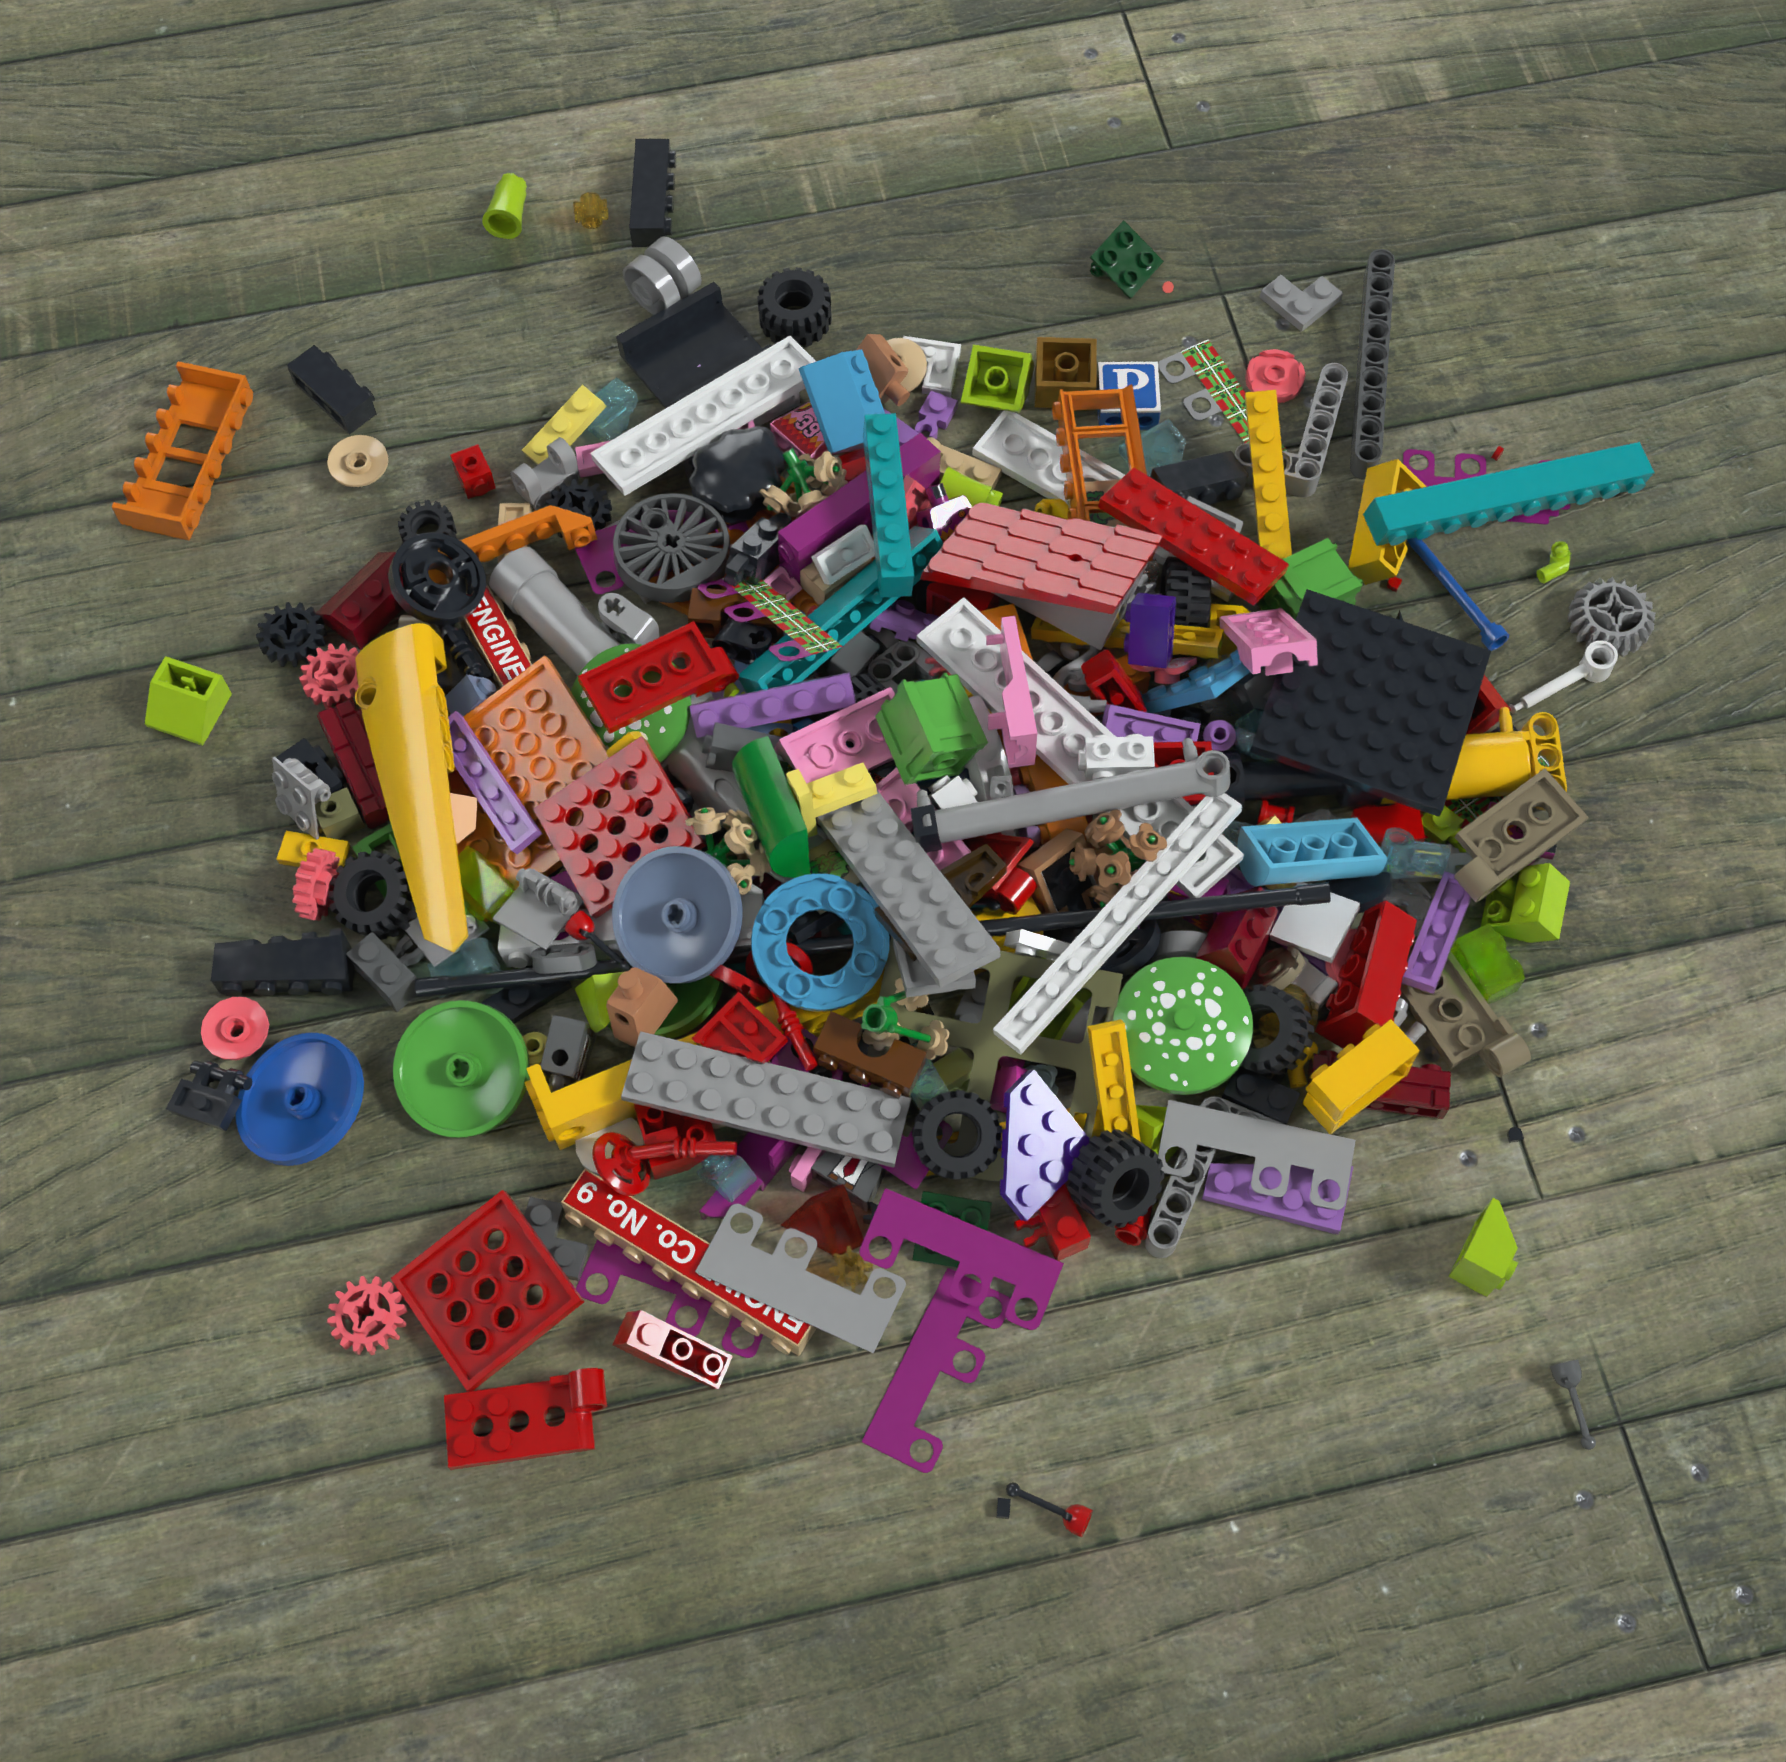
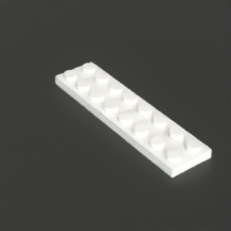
M788 336L591 452L592 459L621 493L626 496L693 456L699 448L718 441L725 431L740 428L804 390L805 385L798 368L816 361L791 336Z

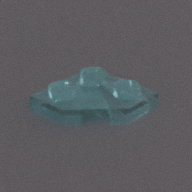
M1169 419L1141 433L1147 476H1151L1152 469L1155 467L1182 462L1186 439ZM1123 443L1119 445V454L1128 463L1126 444Z

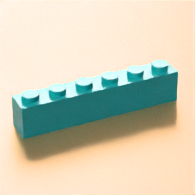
M896 413L867 414L864 417L863 443L880 598L911 596L914 571Z

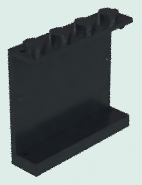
M715 282L710 283L616 336L621 358L665 409L772 346L769 344L762 348L723 305L721 288Z

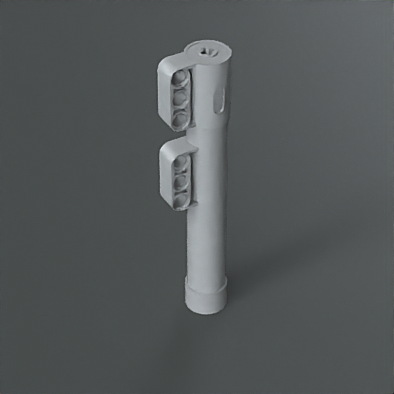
M530 547L516 549L505 556L494 568L489 581L491 590L513 613L520 615L577 676L586 664L599 653L611 647L622 645L558 579L557 573L534 549ZM690 716L683 739L677 748L665 760L660 762L669 780L674 777L693 798L694 804L689 812L692 818L695 817L694 812L702 808H714L715 813L725 814L730 809L735 812L740 810L751 818L733 772L705 768L707 754L702 753L705 736L696 737L693 720ZM758 834L757 840L754 841L755 849H759V843H761Z

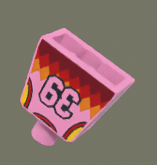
M807 402L770 423L771 432L776 436L778 446L783 452L793 448L798 458L802 454H809L811 458L817 459L822 456L823 452L828 451L811 402Z

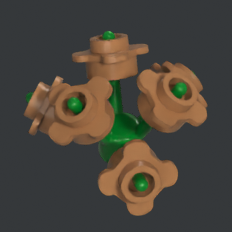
M1118 809L1112 810L1110 813H1102L1086 827L1084 832L1088 848H1083L1082 843L1077 842L1075 852L1070 854V869L1079 876L1080 881H1085L1086 875H1094L1096 865L1099 866V885L1093 886L1091 895L1095 897L1094 901L1101 908H1104L1119 892L1121 888L1118 887V884L1127 885L1131 881V872L1139 870L1146 861L1153 862L1156 860L1157 853L1167 847V841L1164 837L1154 831L1149 823H1142L1139 826V832L1129 837L1131 849L1127 848L1121 840L1125 827L1120 821L1122 813ZM1093 845L1099 850L1107 845L1113 853L1112 855L1101 853L1096 858L1094 849L1090 847Z

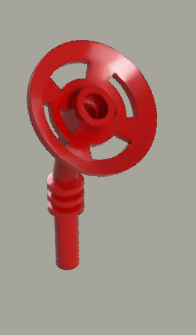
M786 942L788 955L800 964L798 968L803 972L813 975V966L808 955L798 946ZM750 951L745 964L746 973L750 980L768 989L756 970L752 951ZM771 992L779 1016L777 1022L781 1025L780 1028L784 1031V1036L790 1038L805 1070L814 1069L818 1063L802 1033L804 1028L800 1024L796 1012L791 1011L788 1003Z
M609 1132L601 1135L595 1141L592 1156L598 1174L610 1188L622 1195L636 1196L642 1193L650 1182L648 1158L674 1155L675 1158H680V1155L683 1158H688V1155H690L692 1159H695L696 1155L736 1156L737 1142L697 1141L695 1137H692L690 1141L688 1137H684L681 1141L680 1137H676L674 1141L637 1146L628 1137L619 1133ZM607 1142L614 1146L610 1159L605 1157ZM643 1164L644 1176L641 1181L638 1173L640 1172L641 1166ZM614 1170L620 1177L630 1180V1183L622 1181L612 1171Z

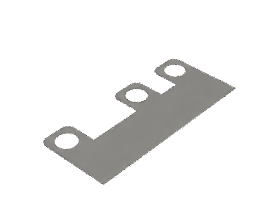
M732 1205L695 1272L874 1354L906 1287L905 1280L887 1270L877 1268L872 1271L861 1295L806 1271L817 1248V1241L803 1232L793 1228L785 1230L772 1255L751 1246L763 1222V1217L760 1213L743 1205ZM737 1213H746L752 1218L753 1227L747 1233H736L731 1228V1218ZM794 1237L803 1239L807 1243V1253L801 1258L788 1256L785 1252V1244L789 1239ZM887 1277L893 1280L896 1285L895 1294L887 1299L878 1297L873 1290V1285L877 1279Z

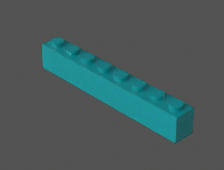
M914 526L909 530L914 571L913 586L921 580L923 570L927 567L931 558L943 546V541L936 529ZM875 559L807 617L840 645L844 646L900 597L880 598ZM786 634L774 645L792 641L793 639ZM785 646L778 650L783 656H796L800 652L799 649L792 646ZM840 648L793 661H781L768 649L739 674L738 679L746 693L802 682Z

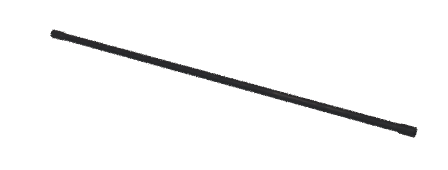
M1328 882L1298 885L1294 888L1162 901L1153 908L1143 921L1288 905L1304 906L1330 903V888ZM1103 908L981 920L979 922L991 937L1006 935V932L1019 929L1029 932L1087 927ZM889 933V946H890L891 935H890V933ZM852 934L810 938L799 945L793 940L786 941L801 948L808 956L853 951L854 947ZM751 945L735 946L730 956L722 965L746 962L747 956L751 951ZM613 959L597 961L594 967L575 972L540 974L536 973L534 968L458 976L442 975L416 978L415 991L418 998L445 996L457 992L588 979L592 975L622 971L621 966Z

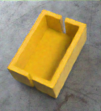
M1391 1019L1383 1026H1380L1378 1023L1373 1025L1363 1035L1364 1040L1357 1046H1354L1352 1043L1347 1045L1336 1056L1338 1060L1331 1066H1328L1326 1063L1323 1064L1310 1076L1312 1082L1305 1089L1308 1093L1305 1096L1303 1105L1329 1134L1339 1129L1403 1079L1410 1071L1420 1050Z

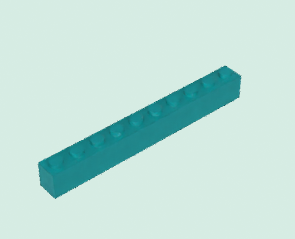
M1640 442L1377 497L1372 500L1363 516L1377 546L1388 543L1394 546L1411 538L1417 537L1418 540L1428 538L1434 533L1444 532L1449 534L1466 526L1477 528L1489 521L1498 520V522H1504L1513 516L1522 514L1524 516H1531L1544 509L1550 508L1554 511L1567 504L1577 503V505H1582L1595 498L1609 499L1618 493L1627 491L1629 494L1636 493L1646 486L1645 483L1655 472Z

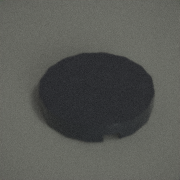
M1385 867L1376 876L1326 880L1331 893L1360 903L1358 913H1364L1366 910L1383 902V898L1387 894L1389 896L1392 892L1391 877Z

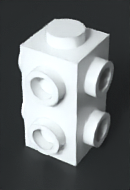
M1130 734L1126 737L1096 735L1092 738H1085L1084 750H1078V771H1084L1085 781L1155 768L1153 736L1144 737L1140 734Z

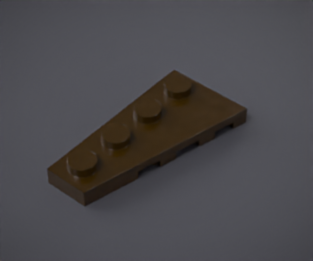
M986 843L940 871L970 909L1007 873V865ZM880 906L874 908L876 919L911 959L915 961L917 959L916 955Z

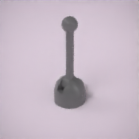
M1579 1360L1550 1366L1556 1383L1569 1390L1583 1436L1581 1439L1582 1447L1587 1450L1593 1449L1596 1441L1589 1434L1575 1388L1582 1378Z

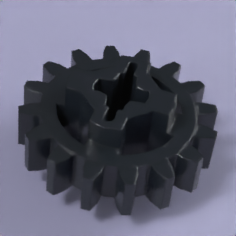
M572 479L571 486L569 487L561 483V491L552 490V499L546 500L547 506L552 505L591 517L595 531L605 528L606 522L612 520L610 512L612 511L611 500L608 499L607 491H600L598 483L590 487L588 479H584L582 485H577V481ZM558 532V536L562 538L561 532Z
M286 602L285 609L283 610L277 605L274 606L275 614L265 613L264 617L267 622L258 623L257 625L260 633L256 634V638L263 655H267L271 663L278 660L281 667H284L287 661H291L293 667H297L298 660L301 659L308 664L309 662L306 657L310 654L317 656V646L323 647L326 645L323 637L327 635V631L320 614H316L312 606L306 610L301 602H299L296 608H292L290 602Z

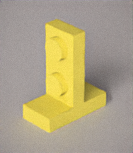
M863 762L807 784L799 769L786 773L787 782L807 827L808 838L818 834L816 817L877 794L876 784Z

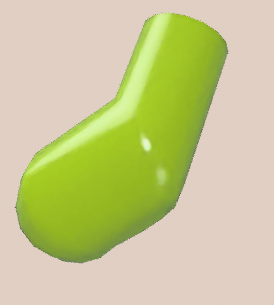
M1559 541L1551 546L1549 564L1538 569L1536 572L1541 583L1544 584L1565 574L1569 570L1571 553L1568 550L1567 543Z

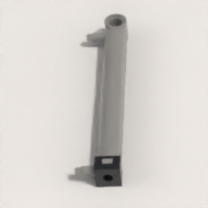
M1185 738L1182 742L1185 762L940 810L934 809V805L930 803L927 791L919 790L917 792V807L910 809L916 843L918 842L923 850L928 853L943 850L942 843L1115 809L1200 793L1209 797H1217L1223 795L1230 786V762L1225 754L1216 750L1204 752L1198 757L1193 740ZM1210 772L1219 773L1217 775H1208Z

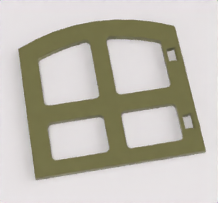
M892 936L879 997H888L895 994V991L898 990L895 986V981L901 978ZM1000 950L1001 957L980 967L990 972V979L982 1019L978 1023L908 1011L905 1005H899L897 1002L890 1004L897 1013L898 1022L901 1027L921 1032L922 1028L925 1026L929 1027L933 1020H939L943 1023L944 1028L949 1031V1038L946 1040L948 1045L972 1050L974 1059L967 1092H973L989 1103L998 1061L1001 1057H1011L1073 1070L1076 1073V1081L1069 1113L1073 1118L1075 1112L1087 1113L1084 1132L1091 1139L1098 1101L1087 1026L1092 1025L1095 1007L1107 1008L1105 1022L1113 1021L1123 974L1098 969L1082 987L1091 991L1092 999L1085 1035L1081 1043L1076 1044L1037 1036L1021 1055L995 1036L993 1028L1008 1013L1014 980L1019 976L1039 979L1055 961ZM869 1045L867 1056L880 1057L886 1054L890 1048L886 1046L883 1051H877L873 1045ZM874 1084L869 1086V1088L881 1091V1087ZM962 1115L958 1139L955 1143H947L943 1148L944 1152L952 1156H962L974 1148L978 1133L974 1122L970 1118ZM905 1124L902 1135L908 1137L913 1127ZM1002 1151L997 1152V1158L988 1166V1169L971 1178L991 1181L1003 1179L1004 1158H1001Z

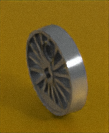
M661 494L649 497L635 504L620 519L613 539L614 564L621 580L638 595L658 602H684L691 599L692 588H697L698 585L722 579L725 576L726 562L729 559L731 543L723 518L711 505L696 497L685 494ZM668 510H678L674 524L669 519ZM686 511L693 513L683 524ZM703 518H705V519L707 520V521L701 523L700 525H698V523H699ZM629 529H632L633 531H635V532H637V533H639V534L630 533V532H628V531H629ZM716 529H717L718 532H719V533L708 534V533H710V532H712V531H714V530H716ZM621 544H627V545H633V546L621 547ZM724 544L723 549L710 547ZM635 558L626 564L623 562V560ZM646 567L639 576L634 574L635 572ZM682 567L684 572L680 574L679 569ZM661 568L657 584L649 582ZM669 570H673L674 577L666 581ZM710 585L708 587L714 588L716 585Z

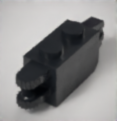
M781 512L775 514L769 520L761 517L730 547L724 582L734 587L743 580L756 585L780 564L778 531L792 522V517L787 513Z

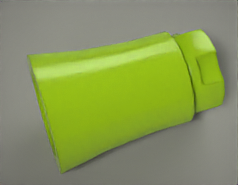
M514 173L503 174L502 179L496 184L492 200L482 218L484 228L497 238L513 239L519 236L522 231V214L527 185L523 178L516 176Z
M949 466L945 470L940 482L944 485L948 499L964 495L972 507L978 503H988L996 506L1001 504L1002 492L992 490L993 487L973 480Z

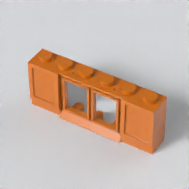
M178 361L176 368L182 382L180 386L171 384L168 386L167 395L171 406L169 410L159 408L156 412V419L161 427L159 433L148 432L145 436V443L150 451L147 459L136 457L134 460V468L139 477L136 483L124 482L123 493L127 503L125 505L113 502L112 509L120 524L132 526L134 529L190 541L195 528L199 524L205 504L210 499L214 480L219 478L221 474V464L224 457L231 451L235 432L241 428L243 417L248 406L252 403L253 391L245 375ZM181 424L217 431L208 454L171 447ZM166 457L202 465L193 488L156 481Z

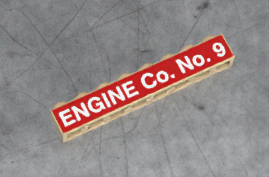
M486 586L484 596L475 611L465 620L458 622V624L463 628L493 676L489 680L495 685L496 691H498L530 667L532 663L530 662L531 656L527 645L524 642L520 643L517 638V629L512 619L507 620L504 615V606L498 596H494L489 586Z
M585 1168L561 1201L566 1214L565 1218L571 1224L578 1228H582L585 1225L595 1231L594 1236L599 1241L608 1246H611L612 1243L624 1249L623 1254L627 1258L638 1264L641 1261L653 1267V1273L661 1279L669 1282L672 1278L683 1285L681 1289L690 1297L697 1300L703 1297L712 1303L711 1308L718 1314L726 1318L732 1315L742 1321L741 1326L755 1336H759L762 1333L772 1340V1346L787 1355L793 1352L800 1356L817 1328L696 1273L695 1271L710 1243L636 1198L614 1191L601 1177Z

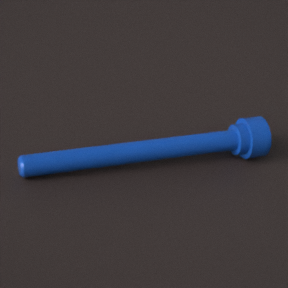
M1417 537L1407 539L1410 546L1481 630V642L1486 648L1493 651L1501 647L1509 638V634L1502 625H1497L1495 622L1491 623L1422 539L1418 540Z

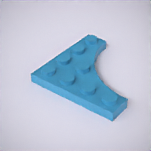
M1238 650L1230 654V657L1209 668L1201 666L1188 673V678L1168 686H1157L1145 694L1141 693L1142 701L1145 704L1146 712L1156 713L1214 699L1250 671L1240 661Z

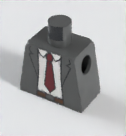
M557 1015L552 1017L541 1062L542 1072L550 1077L548 1086L551 1093L584 1078L597 1036L586 1022ZM568 1060L565 1065L561 1066L564 1061Z
M826 1151L811 1167L813 1179L866 1212L870 1209L869 1203L873 1202L887 1171L877 1163Z

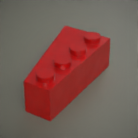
M1387 900L1364 912L1349 948L1354 951V954L1341 967L1338 977L1342 978L1343 981L1336 995L1330 994L1326 1007L1331 1010L1326 1022L1323 1020L1319 1021L1315 1030L1316 1033L1344 1049L1351 1043L1354 1046L1364 1040L1363 1035L1373 1025L1378 1023L1380 1026H1383L1390 1019L1394 1022L1393 1015L1396 1003L1401 996L1400 987L1403 975L1408 967L1407 959L1410 946L1415 939L1414 930L1417 919Z

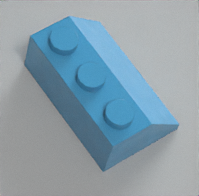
M863 350L842 352L798 368L825 444L831 455L864 448L863 428L865 415L885 414Z

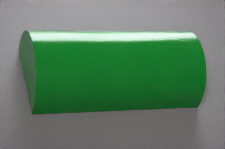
M769 736L753 740L742 747L736 754L732 763V771L769 864L776 874L783 877L796 878L810 874L808 832Z

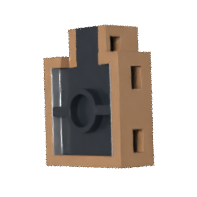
M1066 828L1018 864V867L1028 873L1037 884V889L1031 896L1041 914L1093 909L1088 896L1093 897L1091 895L1094 885L1097 886L1099 884L1097 868L1094 875H1086L1085 881H1080L1079 876L1071 871L1069 863L1070 854L1075 852L1077 842H1081L1083 848H1088L1082 833Z

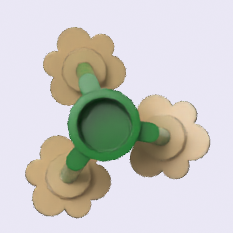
M902 978L895 981V986L898 989L895 991V994L888 997L880 996L877 1004H871L864 1010L861 1027L865 1031L862 1037L864 1042L873 1045L875 1050L883 1051L886 1046L890 1048L894 1039L899 1040L898 1034L919 1040L917 1048L927 1052L926 1058L929 1060L935 1059L936 1055L942 1056L946 1053L948 1048L946 1040L949 1038V1031L944 1028L941 1021L933 1020L929 1027H923L921 1032L900 1026L897 1013L890 1004L897 1002L899 1005H905L908 1011H915L917 1007L922 1008L926 1006L929 1001L928 995L906 998Z

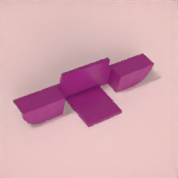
M749 1132L737 1146L736 1156H732L742 1163L743 1166L738 1163L699 1211L701 1219L705 1220L707 1217L723 1219L732 1205L740 1204L745 1206L758 1189L763 1191L800 1144Z

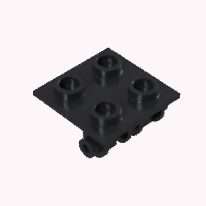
M446 625L441 629L447 668L437 674V682L445 696L466 675L487 679L493 676L463 628L458 630L456 627H452V625Z

